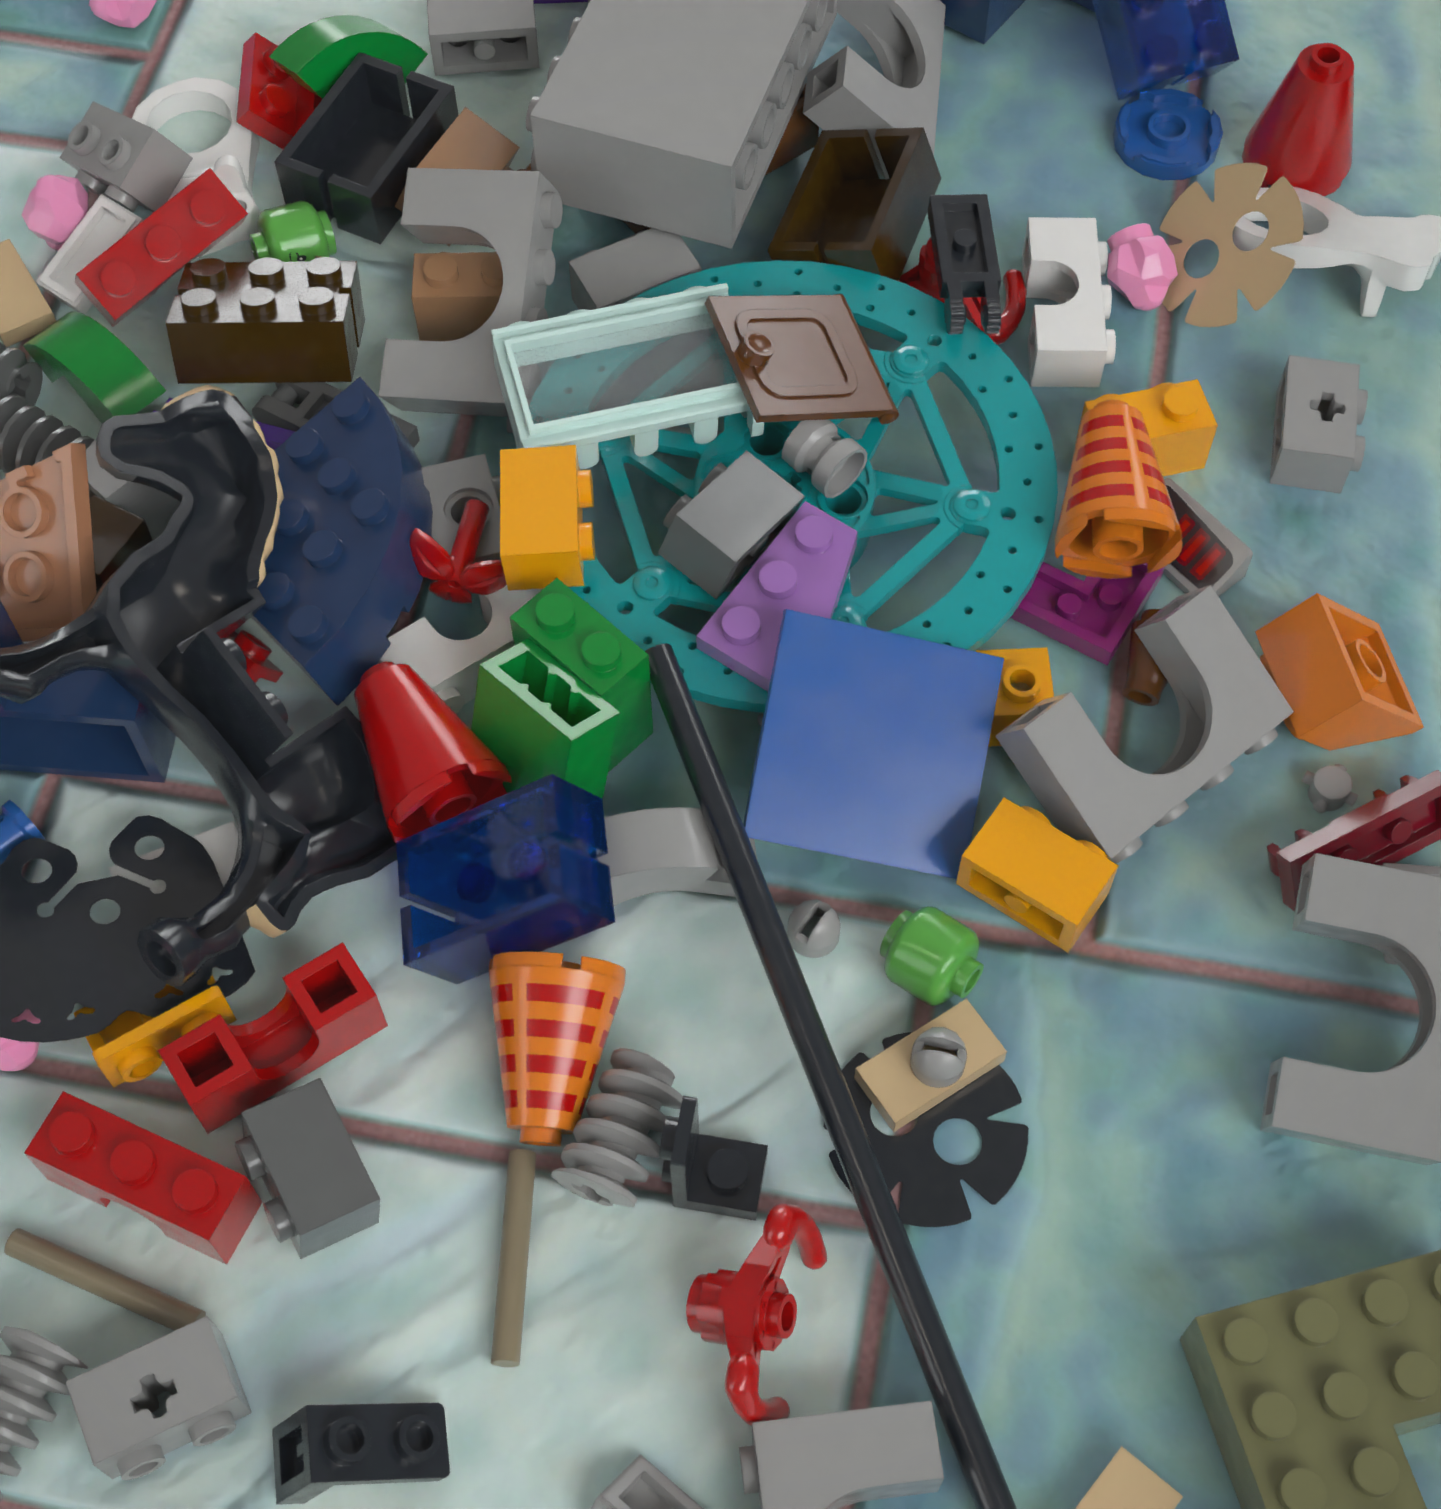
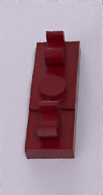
M1435 770L1420 779L1405 775L1400 778V789L1390 794H1386L1380 789L1373 791L1374 800L1329 822L1328 826L1314 833L1304 829L1295 831V842L1289 846L1280 849L1274 843L1267 845L1270 870L1274 875L1280 877L1283 903L1295 912L1302 865L1315 853L1382 866L1383 863H1396L1441 839V772Z

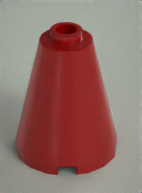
M1318 43L1304 48L1249 131L1244 142L1242 160L1243 163H1257L1267 166L1268 169L1261 185L1262 188H1268L1269 185L1272 186L1282 176L1293 187L1315 192L1322 196L1334 193L1341 186L1342 180L1351 168L1353 146L1354 61L1348 52L1332 43Z
M382 662L369 668L362 675L361 683L355 690L354 699L386 825L394 842L403 847H423L434 844L429 833L448 826L453 836L487 817L503 802L508 793L502 783L504 781L511 783V776L505 765L411 666L395 664L393 662Z

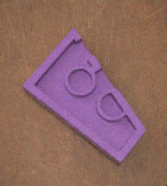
M805 501L696 635L697 649L768 692L783 610L789 609L824 618H832L857 545L858 531Z

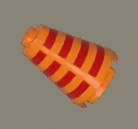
M1105 400L1087 411L1081 419L1055 535V556L1058 559L1062 554L1063 567L1077 574L1106 579L1132 577V566L1147 563V572L1151 573L1167 566L1179 556L1182 550L1181 528L1142 413L1124 401Z
M506 952L493 955V959L490 958L488 972L507 1128L520 1131V1143L549 1147L561 1146L562 1135L573 1134L577 1122L581 1120L625 986L626 970L615 963L581 956V965L563 961V953Z

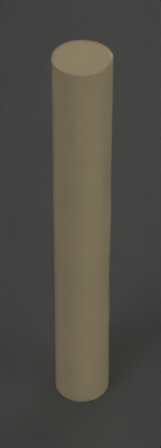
M525 1149L511 1150L508 1155L491 1364L499 1367H517L520 1365L536 1153Z
M21 1228L15 1229L6 1242L4 1248L6 1255L174 1331L206 1317V1312Z

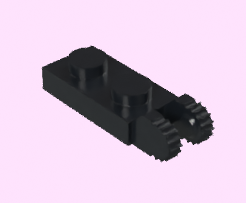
M987 194L930 195L927 213L940 298H944V317L947 333H963L966 323V309L963 304V298L981 297V324L985 334L999 333L1002 317L999 290L1002 280Z

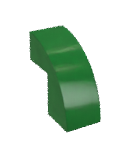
M339 15L323 18L300 28L285 39L269 57L296 83L323 99L359 52L402 67L405 83L407 82L406 77L411 71H416L428 53L414 42L377 21L361 16Z
M71 311L22 345L34 361L42 367V371L52 383L64 375L101 423L113 416L137 414L166 392L150 370L122 341L96 320L80 312Z

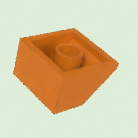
M1316 593L1255 631L1264 653L1260 656V661L1294 711L1284 720V723L1291 734L1297 739L1331 751L1413 734L1424 728L1379 623Z

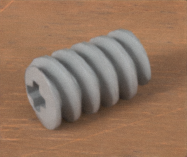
M619 1048L614 1050L611 1055L610 1063L613 1069L603 1072L599 1079L598 1087L601 1093L590 1096L587 1102L586 1111L589 1118L579 1120L574 1128L573 1134L578 1143L565 1145L562 1151L561 1160L566 1168L553 1170L551 1177L561 1186L584 1199L605 1206H613L615 1204L634 1207L638 1198L623 1183L625 1179L637 1182L647 1181L650 1173L635 1159L638 1154L652 1158L659 1157L660 1146L648 1136L650 1130L663 1132L666 1116L659 1111L661 1106L680 1109L683 1096L671 1087L675 1076L663 1063L648 1054L633 1049Z
M5 1326L0 1333V1338L11 1351V1355H0V1474L17 1477L22 1468L9 1452L12 1446L29 1449L37 1447L39 1440L28 1427L27 1422L29 1419L53 1422L57 1414L44 1396L47 1392L70 1395L65 1382L68 1379L61 1371L65 1365L88 1369V1367L72 1354L30 1330ZM0 1491V1502H1L2 1499H3V1497H4V1495H3V1494L1 1493V1491Z

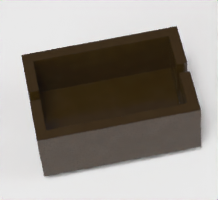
M924 127L883 128L876 130L874 138L890 179L885 178L867 129L822 130L767 250L771 260L811 261L841 265L875 273L899 282L927 215L930 195H935L942 179Z
M266 257L254 260L253 262H224L217 258H205L185 265L177 288L178 295H175L166 320L178 384L352 382L358 356L357 348L360 347L365 323L357 261H339L332 257H319L311 261L282 262L277 258Z

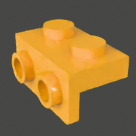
M212 975L211 978L207 981L208 985H212L216 982ZM166 984L163 990L155 994V998H162L168 993L183 995V991ZM215 985L157 1017H148L138 1012L126 1011L119 1015L108 1027L99 1033L86 1036V1039L93 1051L92 1056L113 1088L124 1082L140 1081L158 1070L163 1061L158 1052L159 1049L215 1016L221 1014L228 1025L237 1019L219 986ZM83 1007L73 1014L75 1017L79 1013L91 1014L95 1012V1009Z

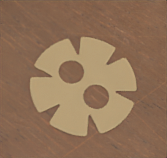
M1257 163L1231 164L1215 170L1214 202L1210 200L1197 181L1191 184L1178 197L1168 210L1160 226L1161 232L1182 240V243L1169 246L1174 254L1178 273L1168 287L1162 302L1169 312L1177 308L1196 290L1185 317V323L1198 327L1225 326L1237 321L1238 289L1241 290L1255 311H1258L1267 304L1281 289L1296 263L1294 259L1274 252L1271 248L1301 241L1304 230L1303 211L1299 197L1293 186L1284 176L1280 177L1256 200L1268 169L1267 166ZM1250 212L1264 214L1269 223V230L1265 240L1253 250L1242 251L1238 249L1232 237L1238 220ZM1200 240H1212L1219 249L1217 265L1211 273L1202 278L1189 276L1184 268V259L1187 251L1194 243Z

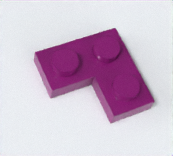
M1043 562L1030 590L1010 618L1108 666L1129 632L1132 623L1135 622L1160 581L1165 567L1148 573L1147 563L1132 566V577L1106 579L1087 576L1082 581Z

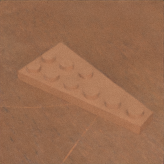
M69 443L52 451V456L34 465H23L6 473V478L0 480V600L23 642L38 640L66 626L85 613L97 594L85 444Z

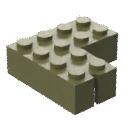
M1441 1250L1204 1314L1193 1319L1179 1340L1241 1509H1427L1398 1436L1441 1424Z

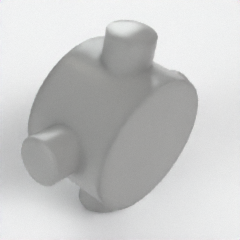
M1335 764V766H1324L1315 774L1310 771L1305 773L1302 782L1309 785L1308 797L1314 805V810L1317 812L1335 811L1341 808L1344 803L1350 806L1355 804L1358 795L1351 792L1352 779L1346 772L1345 766Z

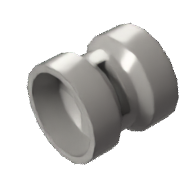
M830 419L801 421L790 433L782 449L783 460L796 472H807L811 475L812 485L827 498H834L842 494L856 481L864 469L868 455L866 450L852 438L841 439L838 435L837 426Z

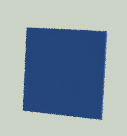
M784 609L743 822L748 838L957 879L962 854L971 843L1004 658Z

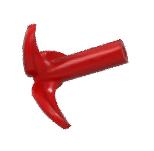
M475 499L466 502L450 555L439 543L422 530L415 528L411 534L410 547L417 570L420 575L428 579L437 580L431 583L428 589L431 593L444 600L469 604L472 603L470 592L479 595H489L507 585L501 560H485L474 563L489 513V507L486 503Z

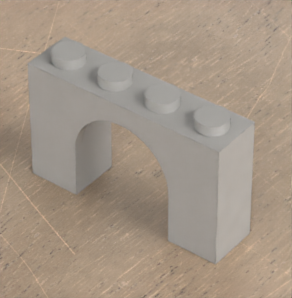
M838 0L837 13L854 26L867 40L879 60L884 76L849 46L844 47L807 73L803 114L823 130L867 129L886 179L890 178L874 138L877 129L924 127L934 155L946 5L940 0Z
M408 168L401 225L422 243L479 245L496 250L503 271V286L499 302L492 315L480 328L468 336L453 341L386 339L378 395L380 398L401 411L509 417L494 366L491 330L507 327L519 321L533 322L548 319L547 311L544 308L547 286L553 283L556 269L555 257L551 250L554 228H558L561 224L563 206L559 191L540 171ZM537 365L518 368L528 406H530L537 389L541 385V373Z
M1211 585L1176 597L1134 630L1172 687L1179 706L1180 730L1177 743L1168 760L1152 774L1143 773L1119 760L1109 749L1072 692L1040 701L996 735V738L1057 829L1075 840H1086L1097 845L1105 852L1108 859L1115 864L1134 854L1143 845L1139 837L1153 825L1161 827L1181 816L1189 808L1185 799L1199 788L1202 791L1210 789L1227 779L1234 772L1230 763L1241 754H1252L1274 741L1278 736L1275 727L1294 713Z
M1315 853L1302 865L1292 930L1366 945L1389 956L1402 968L1413 985L1419 1006V1023L1417 1033L1409 1050L1395 1065L1386 1071L1373 1073L1357 1072L1288 1057H1281L1271 1062L1260 1131L1422 1165L1441 1163V877Z
M932 1400L753 1422V1445L739 1447L744 1494L759 1493L760 1509H841L863 1501L938 1492L944 1479Z

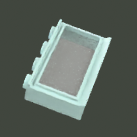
M723 283L708 287L694 286L683 292L653 298H634L623 304L593 310L579 309L563 316L533 322L519 321L507 327L491 330L494 366L517 449L576 445L580 469H587L593 467L599 461L598 442L630 436L635 454L637 456H648L658 449L659 429L689 423L694 442L705 444L717 437L718 417L745 411L751 437L763 435L764 422L756 423L704 304L708 296H729L728 284Z

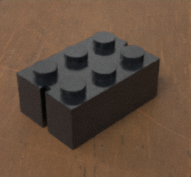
M359 52L274 161L285 204L307 201L313 205L316 211L324 210L330 222L335 217L339 229L381 244L402 216V212L395 205L406 184L408 168H416L459 116L454 86L411 71L406 77L413 118L409 117L410 111L402 67Z

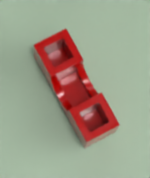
M209 168L80 270L75 276V284L111 326L114 327L152 297L164 283L184 268L187 263L203 256L244 222L248 213L213 170Z
M343 942L282 977L286 985V993L282 1000L262 1017L242 1025H228L221 1014L158 1050L207 1134L388 1026L376 993Z
M64 1091L24 1152L48 1180L106 1208L111 1200L124 1205L153 1222L167 1237L226 1265L262 1204V1200L245 1175Z

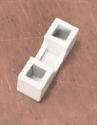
M1028 217L1022 252L1023 279L1027 290V298H1044L1060 303L1058 305H1034L1028 337L1031 387H1099L1104 365L1114 363L1116 351L1115 330L1106 329L1105 319H1109L1111 313L1112 291L1110 285H1102L1101 276H1105L1107 270L1108 248L1106 241H1098L1096 218Z
M506 585L492 594L479 595L483 619L487 622L488 626L482 633L467 640H452L443 637L424 616L387 638L391 645L377 664L393 662L395 664L411 666L457 714L464 704L475 698L479 665L514 646L509 617L542 589L508 591Z

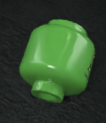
M297 201L265 209L260 213L257 220L258 232L249 234L250 246L255 260L271 257L277 258L282 262L311 261L319 257H330V255L337 252L336 240L328 215L324 210L316 211L313 205L307 201Z
M932 906L921 907L914 913L909 910L902 912L889 927L880 946V955L885 958L884 970L887 978L930 1006L941 1005L954 995L962 999L965 998L977 984L984 965L976 960L980 945L977 934L966 925Z

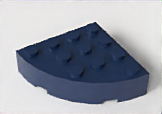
M361 377L357 378L344 391L340 392L329 404L275 450L279 463L278 476L284 499L280 505V517L275 533L273 550L265 560L266 576L258 587L266 604L251 617L337 707L361 683L362 675L369 668L377 665L391 645L386 636L395 625L400 612L409 613L420 591L423 576L417 570L410 547V538L413 530L418 528L429 536L432 535L433 509L430 493L424 485L420 461L411 443L383 402Z

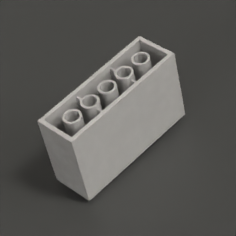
M588 0V6L582 17H575L571 24L568 44L561 57L555 56L550 64L547 84L540 97L534 96L528 106L526 129L532 132L534 146L531 156V170L540 171L559 191L563 205L732 249L806 85L807 73L813 69L837 16L838 0Z

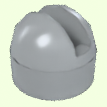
M817 899L804 901L794 908L788 919L787 935L792 948L800 955L809 958L823 957L832 952L837 946L840 936V920L836 911L829 904ZM813 916L821 917L809 938L801 933Z
M932 1027L918 1036L913 1044L910 1057L912 1071L917 1079L925 1085L935 1088L948 1087L957 1082L962 1076L967 1061V1050L964 1042L956 1032L946 1027ZM929 1045L954 1050L957 1057L943 1051L923 1050V1047Z

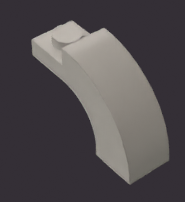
M701 808L644 809L604 817L558 835L533 853L541 913L599 919L609 909L624 901L647 894L667 891H690L736 897ZM749 838L757 858L754 839Z

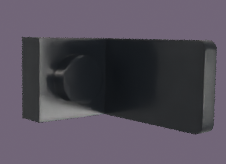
M683 1095L679 1118L666 1116L659 1152V1159L664 1160L661 1181L672 1183L673 1206L756 1221L768 1145L699 1134L698 1098Z
M440 1403L306 1405L272 1429L276 1505L305 1504L334 1485L440 1481L450 1474L445 1410Z

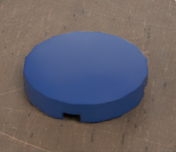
M1151 89L1140 93L1139 99L1130 104L1128 100L1120 108L1113 131L1115 151L1127 166L1141 175L1162 181L1184 180L1201 174L1215 161L1223 135L1220 117L1214 110L1210 114L1207 109L1202 107L1203 100L1192 93L1176 89Z

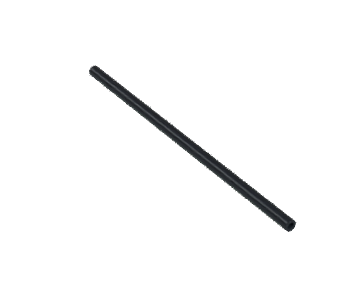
M667 643L655 645L645 651L649 654L651 683L976 1509H1017L674 650Z

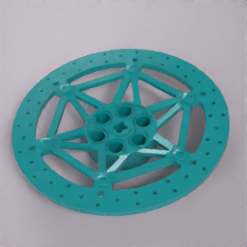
M774 260L745 262L710 268L678 277L633 297L632 299L640 297L653 298L683 292L694 286L708 287L723 283L728 284L729 296L843 294L858 325L880 332L903 343L894 352L870 348L869 350L896 408L898 409L904 397L908 396L912 399L947 486L874 470L870 461L889 424H881L878 417H872L862 438L858 440L837 426L844 419H830L837 426L838 435L841 439L852 438L868 453L867 462L856 481L842 494L834 498L825 497L812 485L811 475L807 472H796L782 458V449L785 441L801 421L764 422L763 435L751 437L747 418H744L741 413L724 416V431L713 441L705 444L695 443L692 434L659 429L658 449L656 452L700 460L693 479L686 478L653 455L637 456L634 452L630 436L598 442L599 460H601L637 572L624 583H616L595 556V560L584 561V586L569 588L644 651L658 644H670L694 700L719 707L764 713L768 692L698 650L695 634L682 630L658 617L670 604L716 612L731 592L725 591L715 599L700 586L692 585L693 581L661 555H653L623 465L624 463L632 464L680 497L687 495L693 499L699 494L698 491L702 482L715 466L722 463L728 468L747 450L805 496L799 508L806 501L858 531L857 545L837 608L834 609L831 618L833 620L867 627V619L957 536H960L962 532L986 538L979 555L968 571L945 596L929 609L888 632L976 651L1013 615L1030 590L1044 561L1050 541L1058 496L1057 462L1051 433L1042 408L1028 382L1011 359L987 334L967 318L962 334H948L944 317V303L907 284L855 268L811 261ZM716 329L708 330L711 337L630 404L675 395L717 360L723 362V385L736 383L730 361ZM676 337L556 361L537 389L529 406L533 424L593 412L601 398L615 381L634 363ZM936 373H944L961 390L977 413L993 451L997 472V492L972 489L927 383ZM878 495L927 505L873 516L874 501ZM1003 517H1009L1011 520L1004 519ZM937 524L932 531L860 596L855 597L852 595L850 569L863 555L870 536ZM751 567L747 569L735 582L739 583L747 574V572L751 569ZM624 610L631 611L629 614L620 613Z

